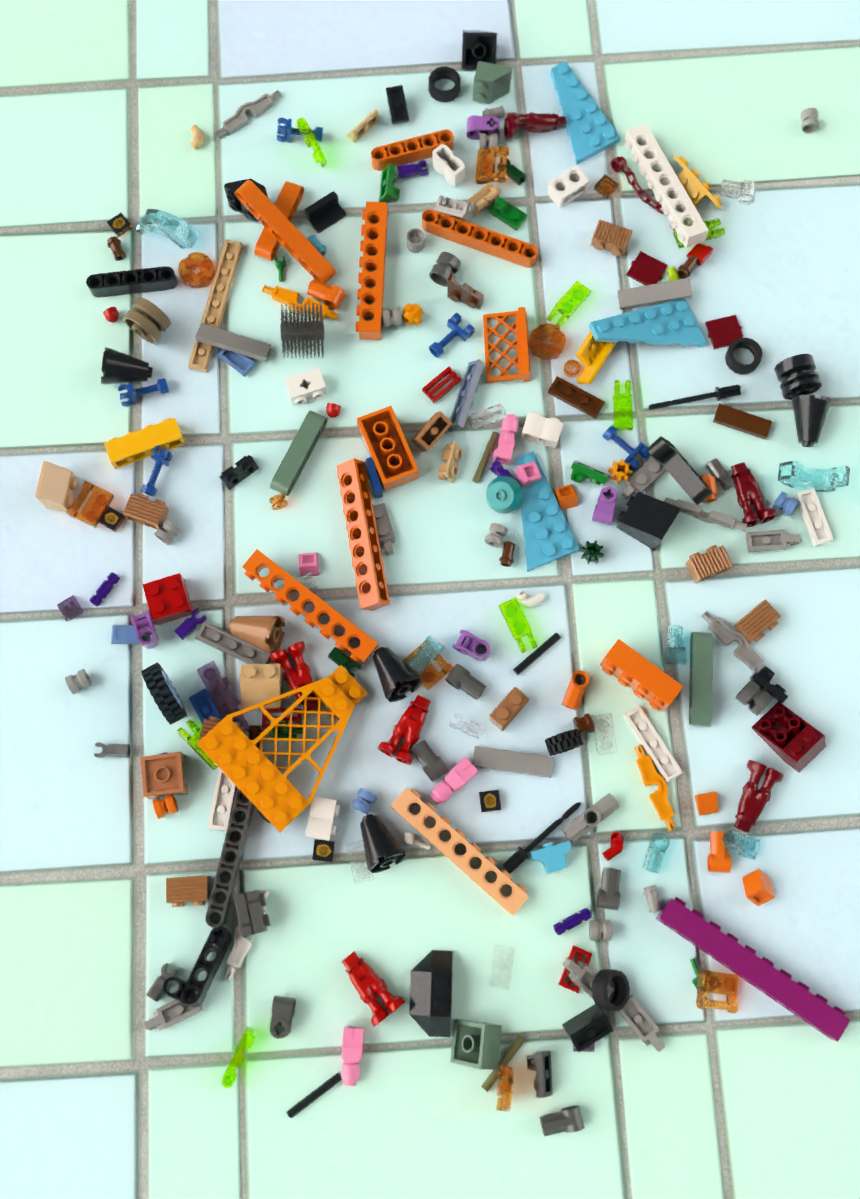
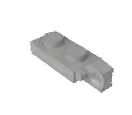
M652 457L625 483L627 488L621 495L627 500L633 493L635 495L638 492L643 493L666 471V468Z
M385 504L375 505L373 509L380 547L384 546L388 556L394 554L392 543H396L395 535Z
M785 529L748 532L745 534L748 553L786 550L791 548V545L801 542L800 534L789 535V531H785Z
M566 958L562 965L570 971L568 977L592 998V982L597 973L581 961H578L576 964L573 960ZM609 984L607 987L608 999L614 991Z
M192 991L189 994V1001H194L197 998L196 991ZM173 1000L157 1008L153 1012L154 1017L145 1021L144 1025L146 1030L151 1031L158 1027L159 1031L204 1009L202 1004L198 1007H190L177 1000Z
M629 996L627 1004L618 1012L646 1046L652 1044L660 1052L665 1048V1045L658 1038L661 1035L660 1029L634 996Z

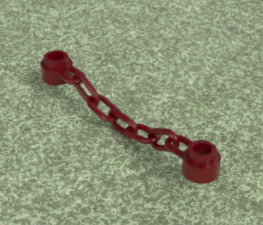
M617 156L611 160V168L616 173L622 171L626 175L628 183L632 185L637 196L654 210L665 215L660 210L662 208L661 204L642 190L634 172L626 165V159L622 156ZM631 175L633 176V179H634V180H632V182L630 181V178H629ZM642 193L647 197L646 200L641 196Z

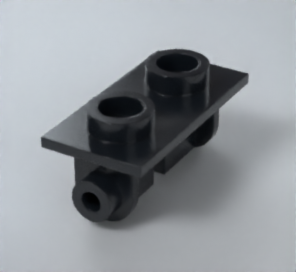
M243 456L242 459L235 463L236 468L231 466L224 472H221L222 475L219 478L229 490L259 469L252 456Z

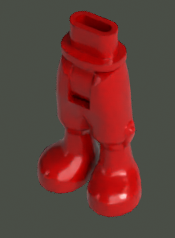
M303 641L292 644L287 648L296 665V670L291 666L286 649L278 650L270 655L272 662L281 665L284 671V681L288 683L291 691L313 683L310 674L311 669L303 659V652L305 650ZM300 692L295 694L294 696L298 700L303 695V693ZM311 693L308 697L316 696L313 693ZM304 700L299 704V705H302V706H303V709H304ZM307 700L306 711L318 707L317 700Z
M417 695L414 702L411 701L410 706L405 710L398 723L394 725L393 735L388 742H381L378 750L393 758L401 739L405 737V741L397 752L395 759L401 763L411 765L413 757L410 754L411 749L420 739V732L426 715L429 712L428 707L431 701Z
M354 951L341 962L346 967L345 972L348 973L353 986L360 995V1000L370 1007L373 1014L370 1021L375 1027L389 1016L388 1012L376 999L375 994L381 997L390 1013H393L403 1005L405 1000L401 996H393L387 990L384 979L380 978L363 961L364 959L362 957L359 958Z

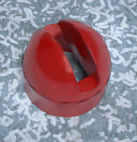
M110 307L103 312L104 317L109 322H116L119 318V312L116 307Z
M327 403L326 412L328 416L332 418L337 417L340 414L341 406Z

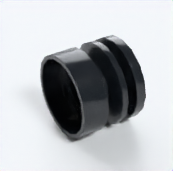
M811 354L795 355L779 362L775 366L774 370L777 380L782 382L780 389L784 399L792 400L795 396L810 395L821 388L822 384L820 379H818L819 375L817 372H814L816 365Z

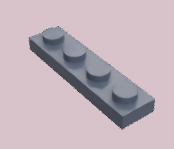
M480 359L468 363L450 417L452 425L449 429L452 431L464 428L467 423V415L472 407V400L478 389L479 379L483 374L485 362Z

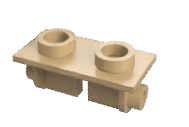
M491 181L467 200L477 205L473 218L500 196L501 189L499 187L495 188Z
M453 442V444L448 443L444 446L441 460L447 461V463H440L437 473L438 479L445 480L448 478L451 483H454V479L458 474V463L462 458V449L456 442Z

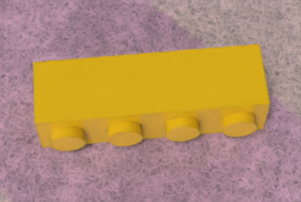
M167 418L161 423L147 425L142 430L131 431L120 438H112L104 443L111 464L115 469L151 457L154 455L153 450L157 445L160 446L159 454L164 447L170 450L184 445L185 441L176 419Z

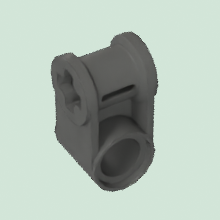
M274 996L270 1023V1033L274 1038L279 1039L289 1035L295 1012L296 998ZM282 1023V1027H285V1031L279 1034V1030H276V1026Z

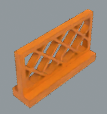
M519 307L518 311L484 314L487 383L513 380L531 381L526 308ZM516 317V322L511 327L505 323L507 318ZM495 319L498 321V324L492 329L488 326L487 320ZM501 325L508 329L503 336L496 332ZM511 332L517 336L512 343L505 339ZM493 334L500 338L494 345L488 341ZM502 341L509 345L504 352L497 348ZM512 348L518 352V355L513 360L507 356V353ZM494 350L500 354V357L495 362L489 358V355ZM503 358L510 362L505 369L498 365ZM514 365L519 369V374L510 375L507 371ZM495 367L501 371L497 377H490V372Z

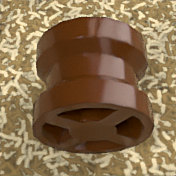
M589 713L584 714L581 718H573L575 729L579 730L581 736L586 732L592 733L595 731Z

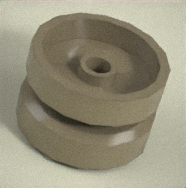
M139 297L133 304L134 310H129L124 315L123 320L139 337L151 344H156L161 337L160 331L165 332L171 325V321L155 304Z

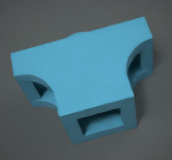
M553 841L543 844V849L530 852L529 854L531 860L540 862L544 866L546 874L567 868L565 855L572 847L570 841L557 845Z

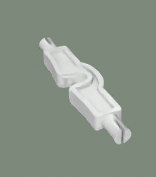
M261 889V893H265L264 896L266 900L270 892ZM267 905L263 906L264 912L267 908ZM239 925L234 933V946L227 960L229 967L224 976L232 980L236 969L241 968L253 944L248 938L241 937Z

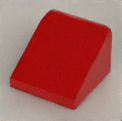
M699 243L687 254V257L690 255L697 257L699 260L697 265L701 266L712 254L714 248Z

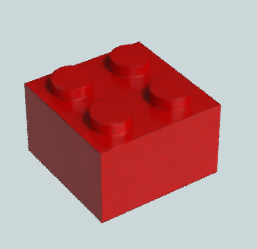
M180 573L142 584L152 621L156 625L192 615L193 609L187 587Z

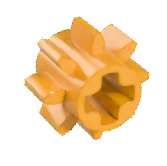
M408 303L402 308L403 314L401 317L407 325L415 324L417 326L423 321L422 315L424 312L418 304L410 305Z
M623 459L618 463L613 461V467H610L608 470L609 473H612L610 480H616L617 484L622 480L627 482L628 476L632 474V471L629 470L630 463L626 464L623 462Z

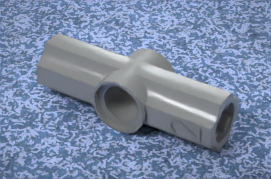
M608 793L562 828V831L568 840L574 843L620 806L617 800ZM587 813L595 815L596 820L594 823H589L586 820Z

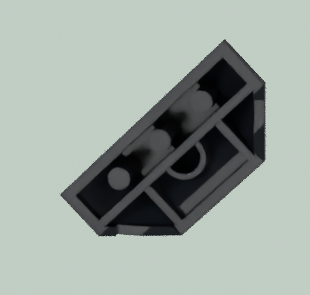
M432 950L411 970L409 1015L429 1037H450L453 951Z

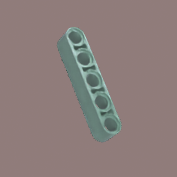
M311 410L307 413L271 481V489L289 496L325 429L327 417Z
M692 632L690 637L689 725L710 727L712 722V633Z

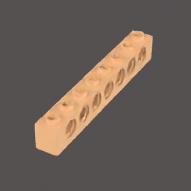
M406 787L392 803L391 808L513 916L529 897L526 894L528 890L520 883L514 884L510 880L512 876L506 870L500 871L495 867L497 863L490 856L485 858L480 853L482 849L474 842L468 843L465 840L466 835L458 828L454 830L449 826L451 822L444 815L439 817L434 812L436 808L428 801L426 803L422 802L419 799L421 795L415 789L409 790ZM418 804L421 807L420 813L416 815L411 814L409 811L410 806ZM426 818H434L436 825L433 828H427L424 824ZM442 831H448L451 834V839L443 842L439 838V834ZM456 845H464L466 853L464 855H457L454 850ZM472 858L480 859L481 867L479 869H473L470 866ZM488 871H493L496 874V881L494 883L486 881L485 874ZM503 885L511 887L512 893L509 897L501 894V887Z

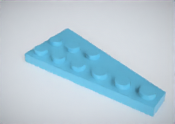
M564 61L551 68L550 73L555 90L557 91L559 105H561L562 116L566 117L565 126L570 137L572 151H574L576 165L619 143L621 137L567 62Z
M685 298L596 320L589 324L594 339L598 342L617 343L618 341H628V343L634 344L636 342H644V344L653 345L682 344V346L698 345V347H705L707 345Z
M534 451L516 458L517 467L535 461L542 476V479L521 487V516L527 572L579 551L575 538Z

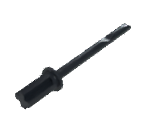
M739 384L722 388L715 387V392L651 404L648 409L653 410L716 397L717 401H720L723 398L741 395V387Z
M581 802L571 806L561 818L552 823L526 848L522 849L519 846L518 851L502 864L504 869L510 874L526 859L529 860L528 853L553 832L564 819L572 815L580 807Z

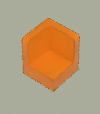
M760 869L742 878L746 897L757 906L775 898L771 879Z

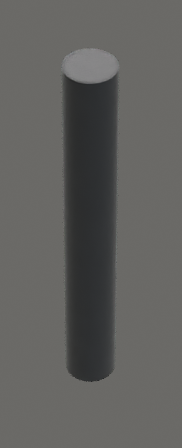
M558 633L553 634L513 669L515 674L519 675L561 639Z
M339 1072L286 1111L290 1119L342 1080L341 1074Z

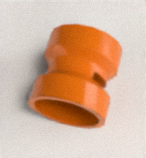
M173 794L166 795L163 799L157 798L153 800L154 811L158 819L164 818L166 814L179 812Z

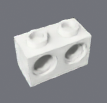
M576 166L572 169H567L560 177L553 178L548 184L547 194L560 209L588 190L589 180Z

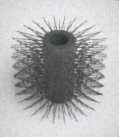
M285 303L286 310H284V306L282 310L281 305L280 333L283 342L282 353L284 350V359L286 358L285 353L287 358L290 356V349L291 359H293L292 354L296 355L297 352L299 356L301 350H303L304 359V344H306L307 359L309 354L308 348L310 349V358L312 357V352H314V357L316 356V349L317 354L320 355V340L323 358L324 321L321 306L319 318L318 304L316 303V314L314 303L312 304L311 319L310 303L308 306V316L307 306H305L303 313L302 303L300 305L301 311H298V303L296 308L295 305H292V314L291 304L290 308L288 307L287 309Z

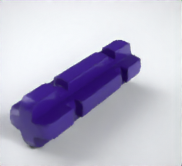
M111 572L107 576V581L104 580L96 590V595H92L89 601L93 605L98 607L102 603V599H105L113 589V584H117L120 580L117 574Z
M584 908L579 911L580 913H575L562 920V923L555 924L553 928L556 934L561 935L565 933V930H570L581 924L583 920L587 921L592 915L589 909Z

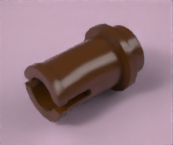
M116 236L110 237L107 240V246L111 248L116 261L123 260L126 255L120 245V239Z
M690 255L687 261L679 266L678 275L682 278L689 277L691 271L699 263L698 258Z
M506 541L503 544L502 557L499 558L502 566L511 567L514 563L513 554L516 544Z
M249 726V729H247L249 739L254 740L263 732L261 726ZM260 741L255 745L259 750Z

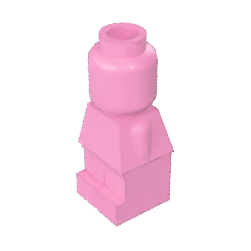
M507 414V417L503 419L502 433L498 440V450H494L493 462L498 460L506 465L511 463L515 446L514 435H516L519 426L518 417L514 414Z
M465 757L445 776V782L441 781L432 789L430 797L437 804L446 802L453 795V790L459 791L478 773V770Z
M344 1026L341 1058L345 1061L341 1068V1079L344 1080L343 1085L356 1086V1081L360 1079L361 1066L358 1062L362 1060L365 1027Z

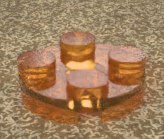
M194 252L188 254L189 257L182 259L178 266V272L184 285L192 288L208 287L215 276L213 262L204 253ZM196 267H199L201 271L194 273L192 270H196Z
M551 323L539 325V327L532 330L529 338L531 353L546 360L557 359L563 352L566 343L564 333L560 331L557 325ZM549 338V341L552 343L546 345L543 341Z
M500 1065L499 1079L502 1080L497 1083L496 1096L500 1097H497L496 1111L509 1112L512 1100L513 1067Z

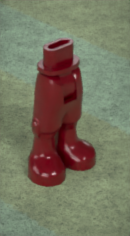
M510 112L507 113V118L504 120V136L506 140H512L517 130L540 133L549 132L552 129L557 130L558 127L565 125L566 117H559L558 114L549 113L538 114L531 112L519 114Z
M745 462L731 466L733 472L731 477L734 480V487L738 498L737 502L744 513L742 523L748 524L747 527H753L758 523L764 524L778 516L774 508L767 509L764 505L763 494L750 468L746 467ZM751 503L754 504L757 514L754 513Z
M748 760L747 768L751 774L749 781L743 787L737 808L738 815H735L737 819L734 824L735 828L749 833L751 826H755V822L762 813L766 803L770 801L771 789L774 784L781 782L784 777L779 771L772 768H767L766 770L767 766L752 760ZM765 772V779L762 784V787L758 789L759 781Z

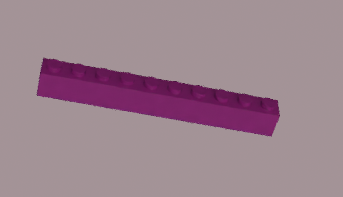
M677 897L675 899H667L656 917L659 922L829 1039L836 1042L840 1040L850 1022V1019L845 1017L846 1012L837 1006L832 1008L826 1004L828 1002L826 998L819 994L813 995L810 993V988L800 981L796 983L791 980L792 975L783 969L780 971L775 969L772 961L765 957L761 959L756 956V951L748 945L743 947L737 943L738 938L730 933L726 935L721 932L719 925L713 921L708 923L702 919L703 914L695 909L691 911L686 908V903Z

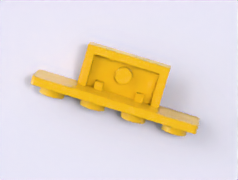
M675 154L673 156L674 159L683 168L677 177L694 206L696 207L708 196L721 210L723 208L720 205L722 200L716 193L712 196L709 192L711 189L705 181L701 183L697 179L700 175L694 169L689 170L687 167L689 163L683 156L679 158Z
M590 331L575 355L584 365L583 371L576 380L578 384L592 383L600 368L604 365L605 360L612 352L616 342L595 341Z

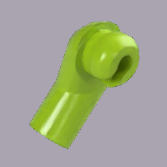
M675 266L669 267L667 269L668 281L680 280Z

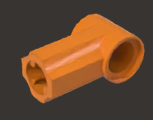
M315 279L310 282L307 290V295L323 301L325 305L334 310L338 309L346 294L339 286H328Z
M578 670L573 673L561 705L578 711L586 686L589 683V675L585 671ZM575 676H582L584 684L578 685L574 680Z
M710 832V853L707 859L708 871L730 873L732 863L731 856L729 855V833Z

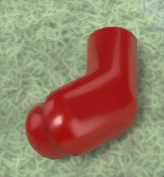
M615 831L611 834L610 848L602 853L607 861L623 851L624 838L620 832Z

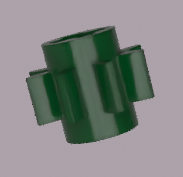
M596 540L594 543L586 541V547H581L580 549L581 552H584L581 559L585 558L588 565L593 561L598 564V557L603 558L604 556L600 552L603 546H599ZM590 550L594 551V555L590 554Z

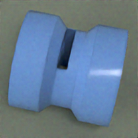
M782 491L772 507L777 510L781 509L785 515L790 516L799 500L788 498L787 493Z
M360 788L358 797L353 800L351 806L368 815L371 810L370 806L372 803H375L377 796Z

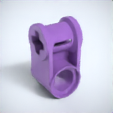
M469 116L467 119V137L477 140L480 139V133L491 135V131L492 133H497L498 137L500 133L498 128L500 125L499 119L496 116Z
M607 486L601 490L592 521L611 525L617 498V492L613 487Z
M148 609L145 613L137 616L131 615L130 619L139 642L147 649L155 648L158 645L159 638L150 610ZM147 635H152V639L150 641H144Z
M460 630L459 633L461 635L452 648L478 661L487 660L490 655V645L488 642L466 630ZM479 647H484L487 651L485 654H478L476 650Z

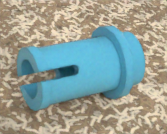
M310 235L308 237L309 242L322 256H325L327 253L325 245H322L315 235Z

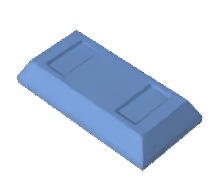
M222 349L217 354L219 358L244 377L256 365L248 356Z
M112 625L111 644H141L133 625ZM150 635L145 637V642L150 641Z

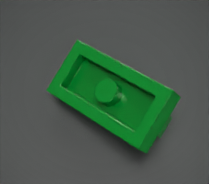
M391 163L384 168L381 174L379 202H387L388 200L397 202L400 197V190L393 186L397 177L395 173L396 165Z
M500 197L488 209V213L516 231L527 219V214Z
M576 460L571 466L573 470L570 479L577 483H581L585 475H588L591 478V482L598 485L601 483L605 484L609 476Z

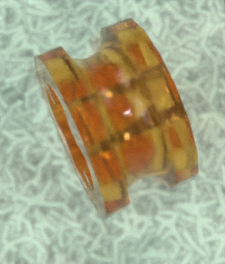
M576 360L567 361L563 368L564 375L569 378L576 377L580 371V364ZM570 365L575 367L574 372L572 370L571 372L568 371Z
M278 494L269 499L270 504H273L271 506L273 510H279L288 505L287 500H284L286 498L284 494Z

